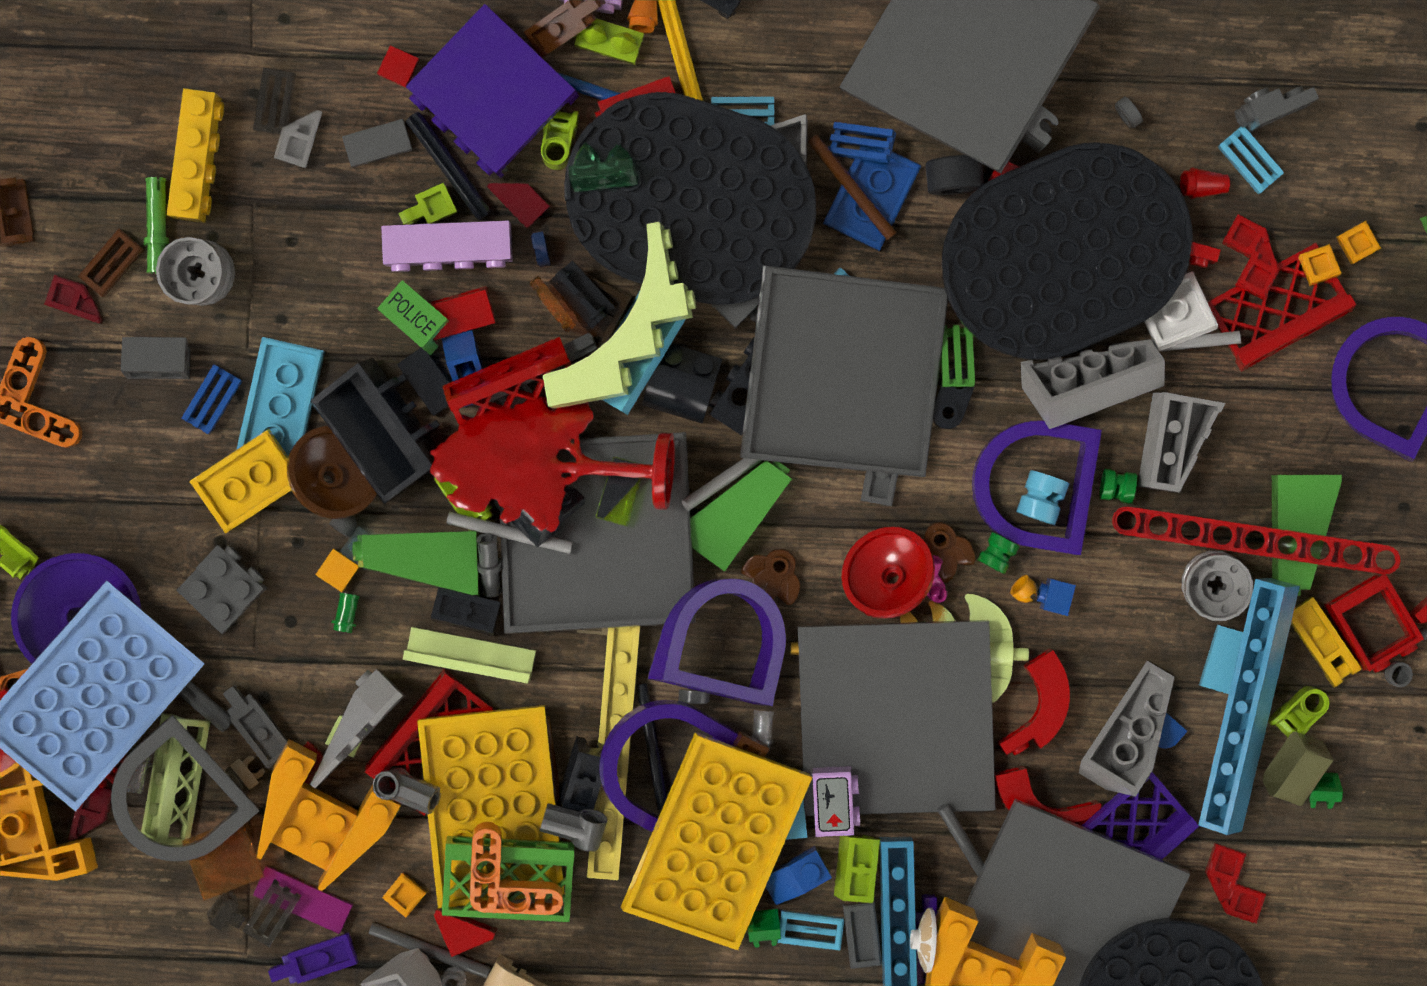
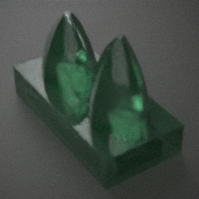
M584 143L576 154L573 166H568L569 179L574 192L638 185L633 159L618 144L609 152L605 162H600L594 149L589 144Z

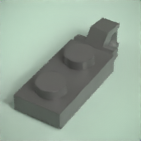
M234 685L223 693L232 706L227 710L231 716L229 719L265 767L269 769L278 760L288 740L259 701L251 693L244 697L237 686Z

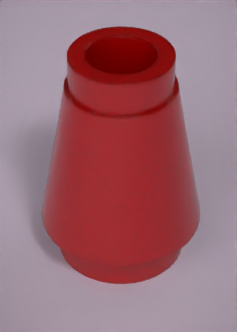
M1193 167L1189 171H1183L1181 174V193L1190 199L1228 193L1230 188L1228 174Z

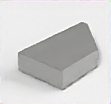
M315 110L283 127L274 158L306 168L322 111Z

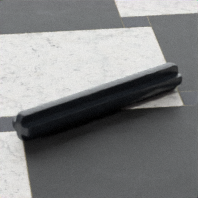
M420 112L412 114L406 122L474 216L478 220L487 217L491 213V209L422 114Z

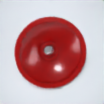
M900 527L879 528L861 537L846 555L841 576L843 589L849 601L862 613L875 618L898 617L913 610L927 596L934 580L935 563L928 545L916 533ZM893 577H899L896 583L890 584V580Z

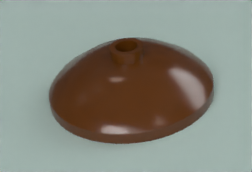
M328 426L319 427L307 432L291 449L287 460L288 482L298 501L311 512L331 519L348 518L363 511L375 498L376 492ZM323 475L330 476L332 483H327Z

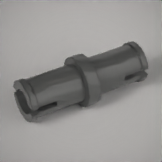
M485 533L477 537L479 552L477 569L481 573L482 594L486 597H496L502 593L499 573L502 569V560L498 558L497 536L494 537V534Z

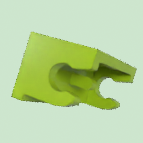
M868 835L840 836L834 896L842 901L873 903L879 839Z

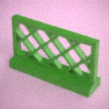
M447 836L442 916L570 922L574 844L572 842L502 839L500 866L505 871L500 875V880L509 875L513 880L521 881L514 874L513 870L520 864H530L537 873L528 881H536L541 876L545 882H552L545 872L553 865L567 866L566 877L557 884L561 888L565 885V895L563 894L564 913L552 915L483 913L471 908L470 902L463 908L449 907V897L459 888L470 899V891L464 883L471 878V871L459 880L451 871L452 860L466 861L471 867L472 837ZM483 838V851H490L491 838ZM482 861L479 865H477V869L481 873H483L480 869H482L487 863H489V861ZM505 863H514V864H512L510 867H508ZM537 865L545 866L542 869H540ZM452 879L456 884L450 889V880ZM488 886L481 891V898L488 893ZM515 891L508 899L512 902L522 892ZM531 892V900L535 903V895ZM546 894L545 901H547L552 896V894Z

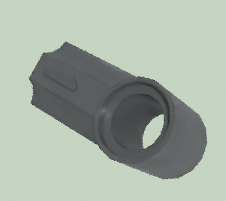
M394 768L380 772L373 780L374 793L380 799H392L426 814L433 813L441 797L440 787L411 776L403 768ZM390 777L395 781V790L390 787Z
M547 803L540 832L572 840V843L577 848L584 851H596L601 844L607 824V817L600 811L593 809H584L578 812Z

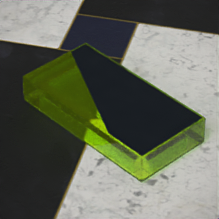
M613 457L612 462L636 463L618 457ZM608 476L596 518L628 527L642 478Z

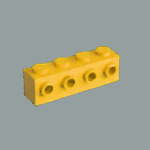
M183 88L167 215L173 219L205 223L206 215H209L211 211L212 199L209 196L210 184L214 183L216 166L213 165L214 153L218 152L220 144V134L217 133L218 122L222 121L224 114L222 98L214 92Z

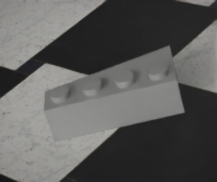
M1149 339L1109 346V351L1093 352L1092 349L1080 351V356L1065 359L1057 357L1048 359V362L1033 364L1032 360L1022 361V389L1048 428L1052 429L1163 387L1165 383V359Z

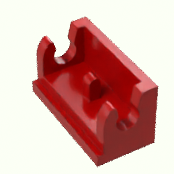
M486 286L428 302L449 320L434 337V340L495 323V315Z

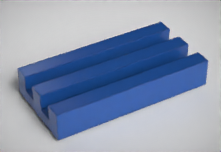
M834 122L833 128L835 132L831 134L830 140L832 144L828 146L834 156L883 163L890 162L896 137L894 130ZM844 132L887 138V141L844 136L842 134ZM840 143H845L866 147L881 148L885 150L883 154L848 148H840L839 146Z
M213 364L181 419L210 435L241 385L242 380ZM217 374L221 375L219 381L217 382L216 386L214 387L213 391L211 392L210 396L208 397L207 401L205 402L204 406L202 407L201 411L195 419L194 417H192L193 414L195 413L196 409L198 408L199 404L201 403L202 399L204 398L205 394L207 393ZM227 380L231 381L232 384L208 424L205 425L202 423Z

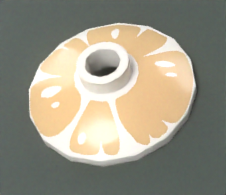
M927 908L921 918L918 930H911L910 948L917 949L922 969L925 973H930L936 954L937 926L934 910Z

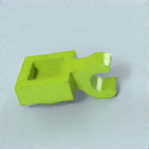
M441 183L415 195L418 205L398 214L403 225L414 224L424 217L427 224H434L456 214L457 210L445 184Z

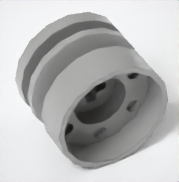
M186 237L176 239L164 248L158 257L156 275L158 284L163 292L175 302L204 306L215 304L226 297L233 286L235 268L227 250L216 242ZM196 267H200L205 272L203 278L198 277L199 275L195 273Z
M1206 551L1196 555L1186 565L1182 574L1181 589L1186 601L1200 616L1212 621H1227L1239 616L1248 607L1253 592V580L1249 570L1233 555L1223 551ZM1219 576L1218 578L1223 583V586L1217 587L1216 591L1212 592V588L1207 583L1208 581H1214L1215 577Z

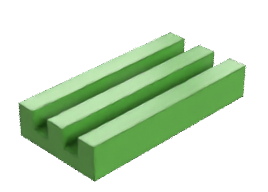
M947 325L944 327L941 351L942 387H974L973 335L966 328H960L959 325H953V328H947ZM960 336H965L967 379H962ZM947 337H953L955 379H949Z

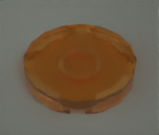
M537 276L530 281L529 285L533 290L537 289V295L557 322L563 324L561 327L564 331L569 332L577 325L541 278Z

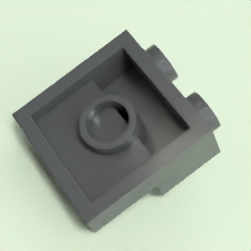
M1303 86L1286 92L1284 95H1282L1279 88L1270 92L1268 87L1244 99L1245 104L1235 110L1234 113L1240 127H1245L1249 132H1252L1306 108L1318 100L1319 97L1314 87L1304 91Z
M217 545L176 590L221 634H224L267 589L262 583L265 578L252 566L247 569L239 561L242 556L230 545L226 547Z

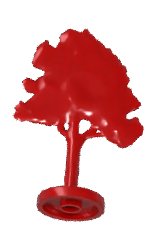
M538 396L534 401L527 399L522 404H516L513 409L506 408L505 406H501L496 411L486 409L483 415L479 417L476 415L469 419L466 424L460 425L457 432L450 435L436 449L431 450L430 455L434 456L435 460L430 468V473L437 481L441 483L450 482L458 487L453 494H449L446 497L457 508L480 513L485 511L491 499H495L498 501L499 506L504 508L500 516L504 523L520 518L521 511L524 510L534 519L531 525L540 531L546 529L553 532L560 524L558 518L566 493L564 491L565 485L576 482L580 476L584 475L652 479V501L654 508L667 510L670 505L673 489L675 441L673 433L662 432L658 435L653 464L594 460L582 453L579 434L585 431L588 424L594 418L591 408L586 403H581L550 411L543 398ZM566 449L576 458V462H562L556 456L559 450ZM562 473H571L570 477H561Z

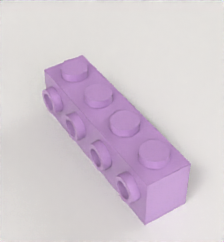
M510 221L381 226L383 265L391 267V272L410 271V266L423 265L424 271L442 270L443 264H455V269H473L474 263H486L487 268L506 267L505 262H513Z

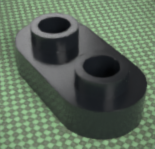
M955 368L949 371V379H955ZM962 368V379H967V370ZM941 383L935 399L933 422L942 429H951L958 426L964 417L974 387H963V389L959 390L955 387H942ZM945 407L952 408L954 415L951 419L943 417L942 411Z

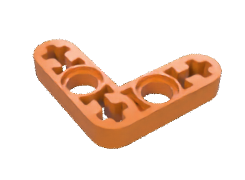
M32 337L22 338L14 348L0 384V409L2 405H8L11 402L13 410L24 412L22 418L8 415L5 419V413L0 410V423L57 446L73 447L82 439V429L76 421L28 403L47 351L46 346L41 340ZM32 343H34V349L38 351L36 357L31 356L27 365L33 366L32 371L24 367H18V361L25 363L27 359V353L23 352L24 347H31ZM16 372H22L27 377V385L21 390H16L11 384V378ZM34 413H40L45 418V425L39 431H34L29 425V418ZM69 424L71 426L70 431L74 433L73 438H67L65 442L62 441L63 435L55 431H51L50 437L47 436L52 425L59 428H67Z
M492 822L478 824L474 828L472 837L470 903L472 907L478 912L552 915L559 912L563 905V890L556 883L500 880L501 830L498 825ZM485 833L490 834L491 837L490 851H483V837ZM482 861H489L493 863L495 869L485 874L477 869V865ZM482 883L488 884V900L486 901L481 900ZM513 891H520L524 893L526 899L521 903H513L508 899V895ZM531 892L535 893V903H531ZM546 894H552V903L545 902Z

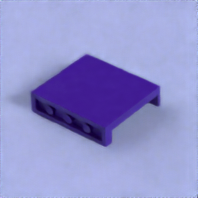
M486 4L468 20L406 86L412 93L409 99L422 112L427 107L435 115L431 119L433 123L444 133L450 129L457 136L453 142L466 154L472 150L480 158L476 164L489 176L495 172L500 178L504 176L501 171L567 102L572 105L579 97L576 90Z

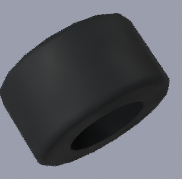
M966 155L940 157L926 162L929 194L954 195L970 193L984 185L982 163Z

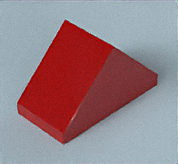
M437 908L434 914L451 957L493 940L498 929L470 917L442 916V908Z

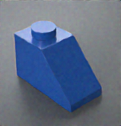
M473 330L442 338L446 364L452 381L484 369Z
M813 846L773 869L766 884V889L774 903L778 905L809 892L831 879L832 876L818 850Z

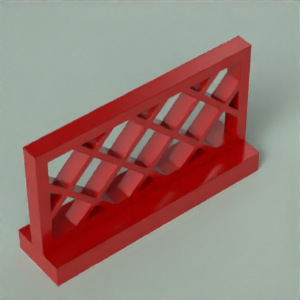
M1316 243L1278 263L1280 271L1293 274L1289 290L1272 285L1269 291L1287 295L1283 311L1265 306L1268 293L1264 300H1262L1261 305L1244 301L1245 290L1237 286L1207 302L1216 319L1220 333L1229 332L1225 324L1232 326L1230 332L1235 331V327L1253 331L1251 343L1240 349L1237 344L1228 345L1236 358L1235 362L1241 372L1347 315L1355 308V301L1350 294L1347 295L1337 277L1323 281V283L1332 285L1337 293V296L1329 300L1315 297L1318 284L1313 285L1311 296L1293 291L1296 277L1306 278L1304 271L1298 270L1300 266L1298 257L1300 254L1319 248ZM1296 262L1295 269L1288 267ZM1241 293L1239 299L1232 298L1233 296ZM1295 297L1309 301L1306 313L1300 316L1288 313L1287 309L1290 298ZM1224 301L1237 304L1234 320L1220 317L1215 306ZM1313 303L1320 304L1317 307L1311 309ZM1241 306L1259 310L1255 326L1237 322ZM1263 312L1281 316L1279 327L1273 331L1260 328L1259 325ZM1285 318L1293 319L1284 324ZM1257 333L1264 334V336L1256 339Z
M557 337L442 387L447 404L460 426L466 424L472 418L462 415L459 410L460 408L469 404L480 406L476 413L479 417L483 415L486 408L494 411L500 409L501 406L510 408L515 396L534 401L538 398L544 386V374L550 373L552 369L565 365L567 368L572 364L561 338ZM529 379L538 381L533 393L520 390L521 383ZM501 391L509 394L504 405L489 402L495 393ZM539 396V397H542L543 400H544V402H545V404L548 405V403H547V398H546V397H543V396ZM551 407L548 408L550 411H555V410H556V408H555V409H554V408H551Z
M444 668L366 763L365 773L374 779L377 774L390 770L392 766L406 765V771L410 774L409 764L422 763L421 757L408 759L407 747L413 741H420L419 736H417L419 734L418 719L493 711L495 709L459 682L454 675ZM455 689H458L466 696L467 708L448 709L447 698ZM470 700L476 703L478 707H471ZM443 703H444V705H445V710H444V711H438V709H439V708L443 705ZM403 752H404V754H405V759H404V760H398V758H399V757L403 754ZM389 780L390 787L395 790L396 784Z

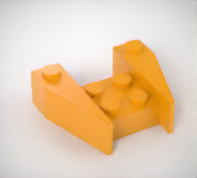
M289 739L273 767L257 858L261 860L269 844L273 843L324 869L318 884V890L323 891L386 833L401 803L392 799H380L374 793L372 784L361 806L356 810L308 785L304 781L316 762L317 753Z
M17 762L0 773V876L58 881L87 874L98 868L91 837L56 845L42 789L43 784Z
M944 897L936 914L937 943L932 971L926 973L925 986L1054 985L1066 960L1061 944L1031 933L1019 960L970 941L979 922L975 910Z

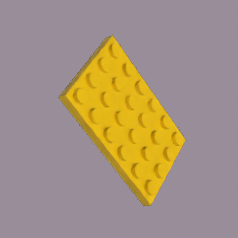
M545 705L428 717L417 720L424 781L440 787L441 793L438 805L433 813L428 814L438 908H442L447 836L473 837L474 828L478 824L492 822L500 828L502 839L559 842L558 836L540 832L547 803L555 805ZM485 833L483 838L491 837L490 834ZM452 860L451 871L459 880L471 871V867L466 861ZM489 862L480 870L485 874L490 873L495 869V866ZM505 863V864H506L508 867H510V866H511L512 864H514V863ZM520 864L513 870L514 874L521 881H528L537 873L530 864ZM537 865V866H538L540 869H542L545 865ZM553 865L545 872L553 883L558 884L563 880L562 866ZM500 866L501 875L505 870ZM508 875L503 880L513 879ZM540 876L536 881H544V880H543V879L541 878V876ZM471 878L464 883L469 891ZM452 879L450 880V889L456 884ZM482 883V890H484L488 885ZM460 888L449 897V907L465 906L470 902L468 896ZM488 893L481 900H488ZM521 893L514 900L526 899L524 893Z
M695 732L624 897L621 909L624 912L738 950L813 777L806 772Z

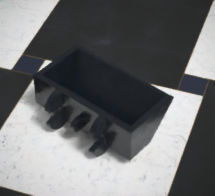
M370 358L357 363L310 402L385 504L430 473V468L435 460L434 456L430 455V453L437 446L429 435L441 425L438 420H435L433 423L423 427L412 412L417 407L414 401L406 404L396 390L407 380V377L402 374L389 380L375 359Z

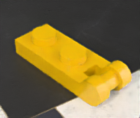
M1309 597L1294 608L1291 625L1334 688L1343 683L1342 679L1350 673L1354 675L1361 670L1360 665L1314 597ZM1340 656L1343 663L1334 668L1331 661Z

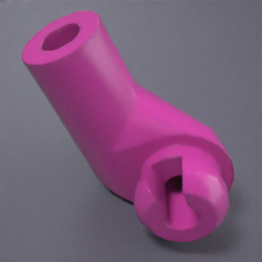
M933 555L935 575L927 596L933 602L941 603L946 600L948 594L946 586L938 575L943 561L938 556Z

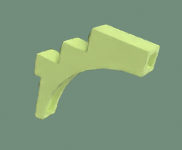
M660 222L647 224L648 256L646 273L638 298L625 322L605 344L590 356L567 368L543 375L548 407L555 409L629 395L627 387L632 386V379L629 368H624L623 363L661 356L659 348L664 347V340L661 329H656L655 325L693 318L692 309H696L693 290H688L684 283L674 284L673 280H678L676 263L675 261H670L668 249L673 248L670 230H665Z

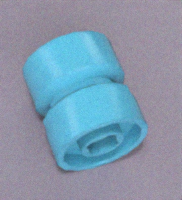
M1030 470L1025 484L1028 493L1021 496L1016 512L1055 525L1061 510L1058 506V501L1064 500L1070 483Z

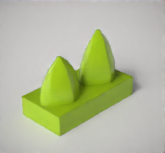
M597 18L591 23L592 25L577 34L575 47L632 65L636 64L644 38V33Z

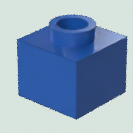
M1047 578L1046 584L1041 583L1036 601L1041 602L1040 609L1068 616L1076 585Z

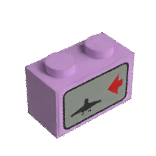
M851 766L813 768L816 837L854 835V826H860V808L853 807V794H859L858 775H852Z

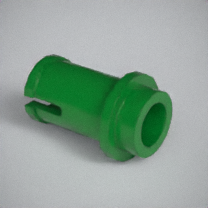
M340 592L335 620L331 621V623H334L333 630L352 633L353 627L356 628L357 625L354 624L360 596Z

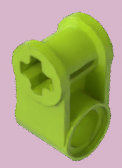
M558 111L543 127L541 155L548 168L561 170L567 166L572 152L573 141L576 137L579 111H573V113ZM552 147H561L565 151L564 156L560 160L553 161L547 157V153Z
M1303 687L1287 703L1283 704L1271 715L1268 723L1271 726L1276 725L1287 738L1294 731L1305 735L1310 727L1327 712L1330 704L1329 698L1326 693L1316 687ZM1315 693L1319 696V704L1316 708L1309 710L1305 706V700L1310 694ZM1285 719H1287L1293 725V728L1285 721Z

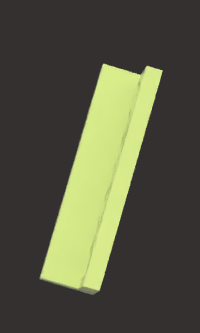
M411 627L408 647L404 650L403 660L529 683L531 681L536 650Z
M162 713L160 725L173 714ZM173 715L186 730L187 726L199 727L196 741L206 750L210 722ZM174 737L169 738L155 751L141 832L154 841L163 844L183 845L190 843L202 767ZM189 756L193 762L192 769L183 776L180 772L181 762ZM184 788L187 792L186 802L178 808L174 802L175 795ZM179 819L182 824L180 838L168 837L170 825Z

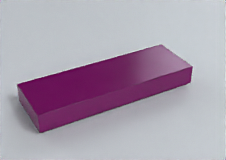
M269 865L265 867L253 894L257 898L338 934L341 933L353 907V903L324 890L320 891L317 887Z

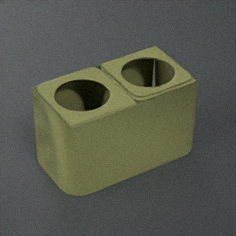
M1294 731L1289 735L1264 772L1263 783L1270 796L1302 806L1334 760L1323 741Z

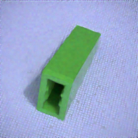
M765 461L690 519L692 548L725 571L792 480V478L787 476L790 469L780 462L773 461L771 464Z
M1272 475V528L1326 536L1341 486L1342 475ZM1283 536L1279 539L1278 549L1282 553L1291 554L1296 550L1297 542L1292 536ZM1319 540L1311 545L1310 553L1314 558H1320L1324 541ZM1272 557V579L1300 586L1298 596H1301V590L1311 589L1318 564Z
M476 531L357 535V541L353 542V560L358 561V567L469 595H478Z

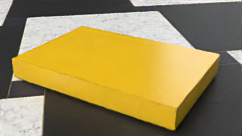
M267 429L190 480V483L226 534L291 491L287 478L288 455L271 430Z

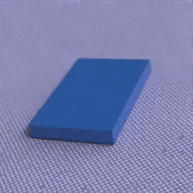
M861 146L859 150L884 154L885 149ZM892 151L889 163L854 159L848 173L892 226L921 165ZM841 185L823 224L879 252L885 237Z

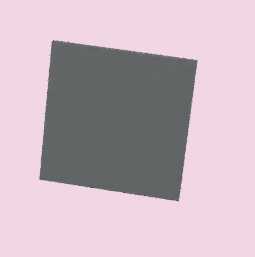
M891 0L839 88L866 104L1002 173L1100 6L1092 0Z
M763 266L740 457L926 477L948 304L945 288Z
M686 432L673 433L675 441L674 480L671 501L667 510L654 508L652 501V479L640 477L638 482L604 519L596 517L608 476L584 475L580 476L571 485L585 497V504L561 523V529L551 536L572 541L571 554L501 537L505 634L665 624L674 605L688 591L694 588L691 514L682 504V500L690 495ZM659 434L579 439L580 448L585 456L598 461L613 462L615 457L633 463L653 464L654 451ZM566 449L559 450L556 456L562 462H576V458ZM562 473V476L564 478L570 477L571 473ZM500 519V524L517 528L512 522L504 523ZM695 615L690 623H696Z
M989 620L798 626L803 772L813 777V768L851 766L852 775H858L859 794H853V807H859L860 814L938 812L937 809L944 804H949L953 812L995 810ZM813 778L804 796L805 816H815Z
M1015 799L965 903L966 906L975 910L979 921L970 941L1019 960L1031 933L1037 934L1061 944L1066 956V960L1053 986H1079L1086 967L1095 954L1110 939L1134 925L1170 917L1190 873L1186 869Z

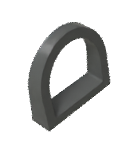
M173 715L125 757L117 770L112 786V810L122 834L141 852L165 861H187L210 853L259 812L258 807ZM171 737H174L238 806L206 836L183 845L163 844L143 834L131 819L126 802L127 787L134 771Z

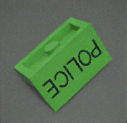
M403 280L377 308L430 356L439 347L433 341V338L449 320Z

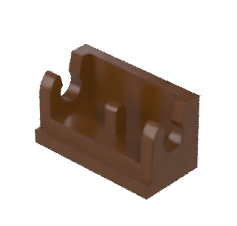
M16 177L0 179V247L35 242L25 179L16 180Z

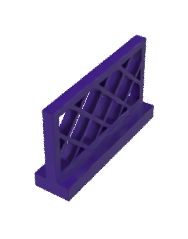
M1153 772L1147 779V781L1150 779L1154 784L1153 798H1138L1139 793L1136 797L1132 796L1131 798V795L1118 793L1082 825L1090 830L1097 825H1107L1106 837L1111 839L1114 825H1128L1127 840L1116 841L1130 847H1135V849L1159 859L1167 856L1199 827L1197 822L1185 811ZM1160 792L1165 798H1160ZM1120 804H1131L1129 819H1114L1115 809ZM1138 804H1152L1150 819H1136ZM1159 804H1171L1176 811L1166 820L1157 819ZM1135 825L1150 826L1149 835L1143 841L1134 840Z

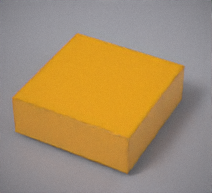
M1366 221L1336 237L1350 264H1354L1381 249Z
M1330 244L1300 254L1298 257L1309 286L1341 275Z
M333 548L315 575L340 592H343L360 567L353 560Z
M403 872L382 898L404 917H407L427 891Z

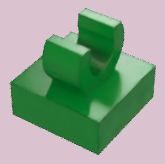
M1324 773L1308 797L1311 808L1316 807L1317 801H1326L1327 808L1332 809L1335 802L1342 801L1343 789L1338 773Z
M778 909L754 912L748 926L749 942H753L756 948L760 946L759 941L771 940L772 946H776L777 939H781Z

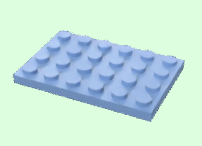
M106 581L0 700V749L76 811L202 668L204 663Z

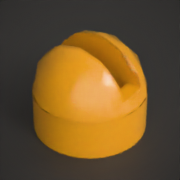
M1023 575L1013 584L1010 594L1022 603H1029L1033 601L1030 598L1032 594L1038 595V587L1029 576Z

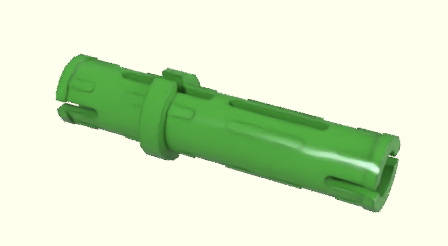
M147 177L145 178L147 237L144 238V245L147 246L146 273L153 274L155 272L156 274L158 257L169 244V238L166 237V178Z

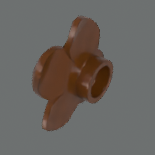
M936 522L926 529L923 540L928 545L932 555L938 556L943 561L938 575L944 584L954 577L957 564L973 565L975 563V553L968 539L957 536L949 524ZM939 534L944 535L946 540L943 543H937L934 540L935 536Z
M782 548L774 549L768 555H753L743 564L741 573L748 578H752V583L762 588L772 599L778 596L787 605H792L798 597L800 580L794 573L796 560L790 551ZM776 561H783L786 567L779 570L774 566V563Z

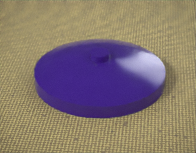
M84 553L59 555L33 569L20 584L14 597L11 611L13 635L19 649L27 660L33 664L106 581L141 609L137 591L126 574L113 563L101 557Z

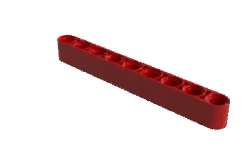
M1121 507L1114 513L1112 518L1114 529L1123 535L1378 574H1391L1399 568L1401 562L1400 555L1395 548L1370 542L1137 507ZM1125 511L1133 513L1136 517V524L1130 530H1125L1119 525V516ZM1156 516L1164 517L1168 522L1167 531L1162 535L1153 533L1150 528V522ZM1194 521L1199 525L1200 533L1197 538L1190 540L1183 536L1182 526L1185 522ZM1226 526L1231 530L1232 539L1229 543L1219 544L1215 541L1213 533L1217 527ZM1259 531L1263 534L1265 542L1261 548L1251 549L1247 546L1245 538L1249 532ZM1292 536L1296 540L1297 547L1293 553L1284 554L1278 549V541L1281 537ZM1319 540L1326 542L1329 546V553L1323 559L1314 558L1310 553L1311 545ZM1350 545L1357 546L1362 552L1361 559L1355 564H1349L1343 558L1345 548ZM1383 550L1390 551L1394 556L1393 565L1387 569L1378 567L1376 563L1377 554Z

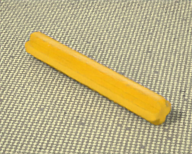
M657 0L683 95L703 101L676 1Z

